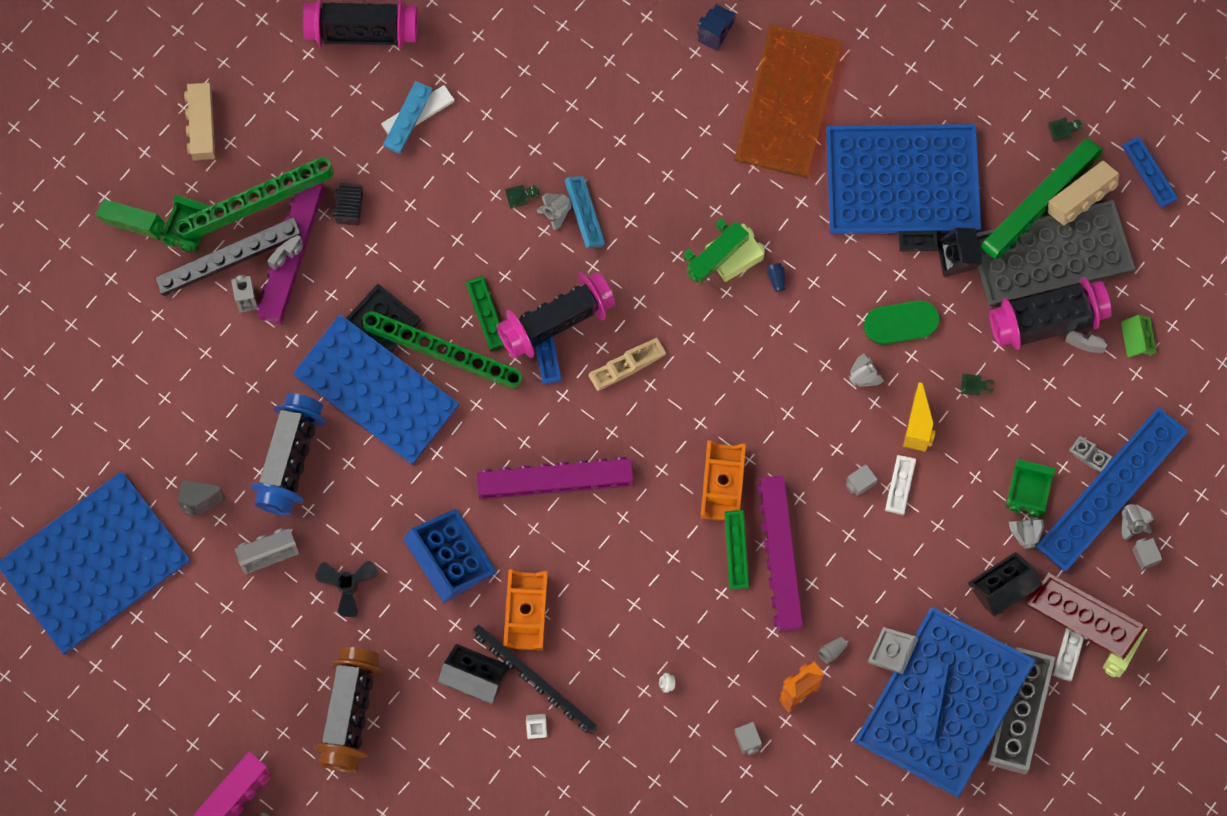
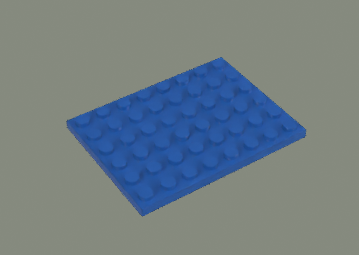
M976 124L826 126L830 234L899 233V231H937V233H949L955 228H976V232H981Z
M121 471L0 560V571L62 654L65 655L188 564L190 559Z
M931 606L915 634L918 642L904 673L894 672L854 742L959 799L1036 660ZM929 661L945 663L950 666L936 742L915 739Z

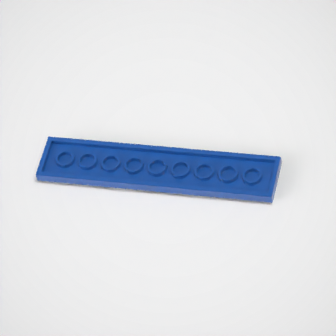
M1158 407L1035 548L1066 573L1188 431Z

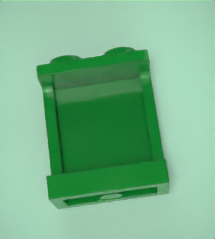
M175 194L173 198L174 206L164 232H161L159 235L160 239L167 246L173 247L175 245L185 252H197L203 236L192 241L182 239L177 233L175 226L179 220L206 209L210 205ZM203 220L200 225H204L207 220ZM185 228L182 233L187 232L189 228Z
M1017 459L1005 507L1015 513L1022 511L1028 513L1031 517H1043L1055 468Z

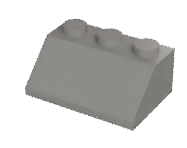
M290 528L278 529L273 535L260 536L256 539L257 541L252 543L244 542L235 549L244 574L299 554Z

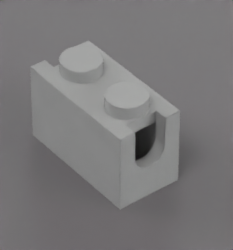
M240 275L232 279L234 298L239 313L256 310L257 300L251 277Z

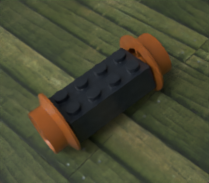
M342 647L339 659L330 662V666L336 669L322 740L323 744L314 745V749L320 752L319 766L335 771L355 773L358 772L360 760L369 757L367 753L358 749L362 745L361 733L366 724L365 712L369 707V691L373 687L372 676H383L385 673L378 667L380 657L378 653L362 648Z

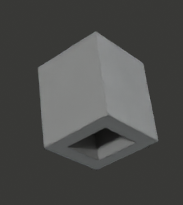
M865 464L847 477L846 487L851 494L855 493L858 497L876 485L877 478Z
M1143 538L1135 542L1136 545L1132 551L1141 571L1155 566L1162 561L1153 538L1149 540Z
M753 722L734 730L742 754L748 753V755H752L759 751L758 748H761L762 743Z

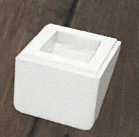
M546 714L527 715V738L547 737Z

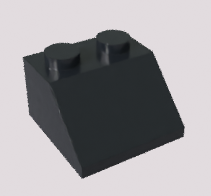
M955 228L937 241L944 277L971 271L982 264L976 228Z

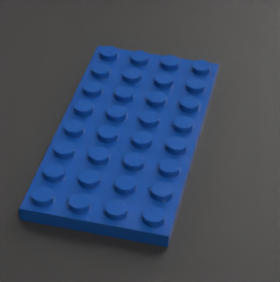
M340 314L293 372L295 377L412 465L460 405Z

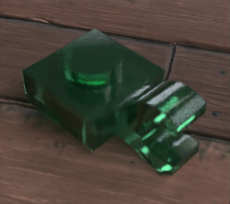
M1063 118L1048 123L1053 142L1070 138L1071 132L1080 131L1083 126L1080 119L1068 123L1067 119Z
M523 185L505 189L510 209L527 205V199L540 196L537 185L530 186L525 190Z

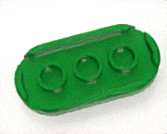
M922 300L878 307L867 314L863 325L864 333L869 340L878 345H889L926 338L936 330L939 324V314L932 304Z

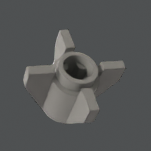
M546 193L542 196L544 205L536 210L537 213L545 214L548 219L552 220V227L556 230L561 227L568 211L571 210V200L563 194Z
M863 353L856 359L849 376L854 386H876L884 382L870 357Z
M1129 504L1122 511V536L1124 540L1132 537L1133 533L1138 534L1144 531L1150 534L1153 532L1148 524L1155 519L1152 512L1134 504Z
M1035 517L1021 521H1010L1009 527L1019 545H1023L1024 548H1033L1036 543H1039L1044 523L1043 519Z

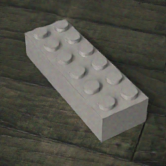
M1017 647V651L1035 659L1036 663L993 737L987 765L1026 775L1029 771L1055 657Z

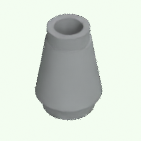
M839 637L821 646L818 655L824 663H833L848 646L847 642L842 637Z

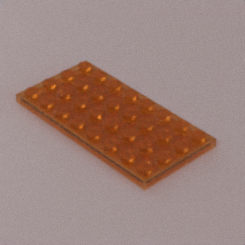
M772 24L769 25L734 161L803 178L808 177L842 41Z

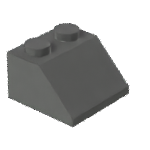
M182 480L177 503L185 515L194 517L196 514H204L224 501L225 495L220 486Z

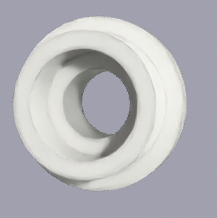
M664 673L660 677L659 686L663 692L668 693L674 690V675Z

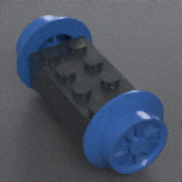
M289 393L286 394L283 405L274 407V411L279 417L260 481L251 485V489L257 493L254 505L259 509L277 515L290 516L294 504L303 503L304 499L296 494L299 488L298 481L304 471V461L309 454L311 438L315 434L314 427L326 425V420L321 416L323 404L320 401L305 395Z

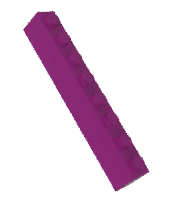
M324 182L297 193L295 198H291L289 205L291 211L289 215H286L284 221L295 218L302 235L303 247L298 255L295 254L293 259L286 255L284 264L281 267L279 266L277 270L269 267L267 273L269 279L262 288L263 298L256 307V312H258L261 320L282 325L323 196Z
M617 457L611 461L597 459L596 462L589 463L587 460L577 461V464L560 462L556 466L540 464L538 467L531 468L526 465L520 466L519 469L504 467L500 468V471L483 469L477 473L479 500L627 487L633 486L631 459Z
M784 475L761 477L760 484H757L758 496H762L759 509L760 514H764V521H761L762 532L766 533L767 540H764V550L769 553V559H766L767 570H771V578H768L769 589H773L774 594L771 597V606L776 610V615L773 616L774 627H778V633L800 631L803 625Z

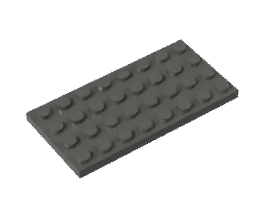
M1114 200L1091 205L1087 211H1083L1074 221L1068 222L1064 226L1051 215L1039 218L998 260H995L981 249L984 241L996 229L976 233L982 256V264L977 269L989 307L1000 305L1003 298H1007L1009 302L1077 285L1080 284L1082 277H1085L1089 282L1135 271V265Z

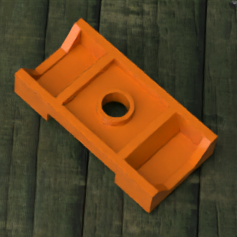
M710 440L707 441L700 519L725 521L724 511L740 510L746 444L732 446L717 444ZM726 476L729 482L721 485L718 482V478Z
M508 569L503 644L507 649L543 651L548 571L524 573ZM522 605H529L531 607L530 613H521L520 608Z
M815 661L811 664L807 662L799 669V674L795 677L791 675L784 680L783 683L785 685H783V691L780 693L779 702L788 713L806 696L820 689L824 672Z

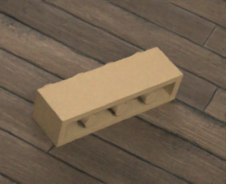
M210 83L187 84V91H184L185 102H188L185 116L186 120H189V126H186L187 137H190V143H187L188 155L191 154L193 161L215 159Z
M1101 161L1049 200L1048 213L1063 226L1068 222L1074 221L1080 213L1087 211L1093 203L1100 201L1105 194L1117 188L1119 173L1107 163Z

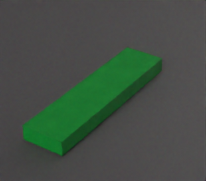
M481 276L466 281L465 283L489 351L505 347L497 331V324L500 321L484 277Z
M744 510L724 511L729 589L749 588Z

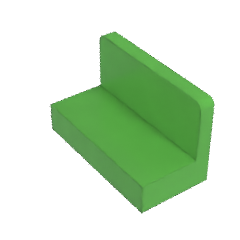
M1137 315L1121 321L1127 357L1131 358L1142 353L1147 355L1157 353L1150 317Z

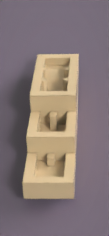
M655 338L626 351L624 355L607 362L605 366L590 372L588 376L596 390L599 391L665 356L666 352L659 340Z

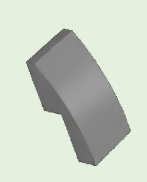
M297 235L283 243L268 259L269 267L277 270L279 266L281 267L284 264L286 255L292 259L295 254L298 255L303 247L301 237Z
M1079 331L1069 332L1065 339L1067 343L1093 353H1104L1107 347L1105 340L1101 337L1091 335L1087 340Z
M1081 436L1078 437L1069 450L1073 456L1099 473L1113 459V456L1098 449L1096 444Z

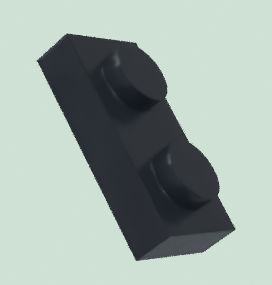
M899 231V252L938 250L937 231Z

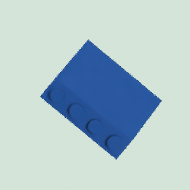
M457 509L411 528L403 538L443 603L462 595L497 573Z

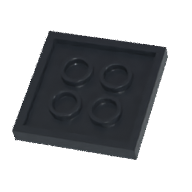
M378 283L346 317L348 321L391 353L399 344L366 331L363 327V316L367 312L373 311L413 328L421 321L419 316ZM370 318L366 321V323L372 326L375 325L377 321L373 318ZM389 325L384 330L387 333H391L394 331V327ZM404 333L402 338L405 339L409 333Z

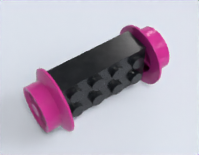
M317 0L316 3H304V40H316L319 48H322L323 40L324 44L398 45L399 50L402 49L405 42H417V5H405L403 0H399L398 7L397 4L324 3L323 0Z
M582 272L578 273L579 285L573 287L569 293L565 295L559 294L553 299L554 301L548 304L547 302L540 304L537 310L523 313L520 319L511 310H507L506 320L497 324V331L509 354L514 359L523 354L533 358L534 346L591 316L596 315L600 320L604 321L606 319V310L615 306V300L603 276L598 272L589 277Z
M1082 277L1080 284L1013 302L1003 298L1001 307L991 309L989 317L992 332L998 346L1011 344L1015 350H1019L1021 345L1089 327L1098 329L1100 320L1111 317V304L1108 292L1102 281L1089 283L1085 277Z

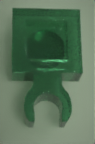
M962 374L960 394L980 396V391L991 394L994 392V389L987 388V385H994L995 381L991 379L981 381L982 375Z

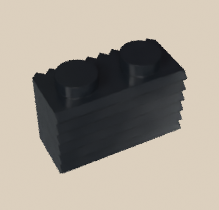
M340 183L339 188L335 189L337 206H333L332 216L335 217L337 224L359 225L363 197L362 185Z

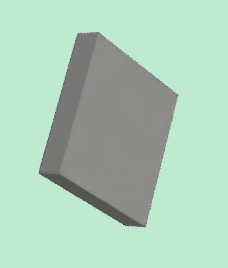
M883 627L868 663L903 674L918 642V638Z

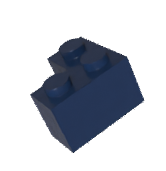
M717 4L713 9L710 8L705 17L702 16L697 24L699 27L697 30L698 42L718 51L735 22V13Z

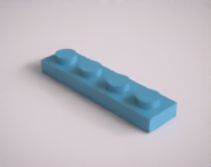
M415 81L383 144L384 148L401 154L433 91L431 87Z
M584 177L566 178L564 181L586 248L604 246L603 235Z

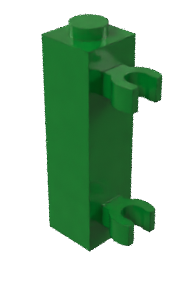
M103 199L95 215L106 225L149 236L156 240H160L159 235L162 231L164 232V225L166 223L156 213Z
M720 218L715 223V228L722 234L698 257L689 248L683 253V258L690 263L687 266V276L691 281L701 285L749 240V233L737 221L728 226Z

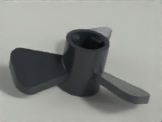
M367 561L354 574L350 572L339 574L328 563L323 562L319 565L315 578L319 583L337 585L339 592L342 594L338 607L340 616L356 617L358 609L353 594L357 591V583L375 578L378 575V570L372 562ZM345 580H350L349 583L352 587L342 588V585L346 584Z

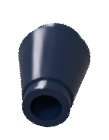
M782 263L767 266L768 271L766 273L775 292L786 290L785 267H782Z

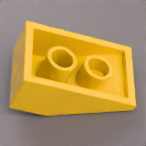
M919 382L914 396L903 447L926 452L927 447L932 445L936 430H932L933 420L923 383Z

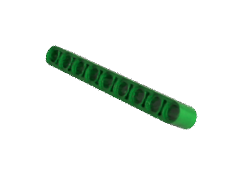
M1086 138L984 241L981 249L995 260H998L1048 210V201L1075 182L1100 157L1103 148L1090 138Z
M325 157L318 158L183 218L176 223L175 229L182 239L192 241L329 180L334 175V168L329 159ZM328 166L325 171H320L323 167ZM306 174H311L309 178H303ZM293 182L291 186H286L287 183ZM276 189L275 193L269 194L271 190ZM259 197L257 201L251 202L253 198ZM237 205H241L239 209H234ZM219 213H224L223 216L217 217ZM203 220H207L204 225H200ZM185 228H189L187 232L182 233Z
M370 311L363 316V327L372 334L508 389L514 390L521 385L522 374L515 368L379 313ZM373 318L377 323L371 326L366 321ZM390 325L394 327V331L387 333L384 328ZM410 333L412 338L405 340L402 338V335ZM422 340H427L430 344L427 347H422L419 343ZM445 347L448 351L445 354H440L437 349ZM462 354L465 356V360L457 361L455 356ZM480 361L483 366L477 369L473 366V363ZM497 368L501 373L498 376H494L490 371ZM514 375L518 378V381L511 383L508 378Z

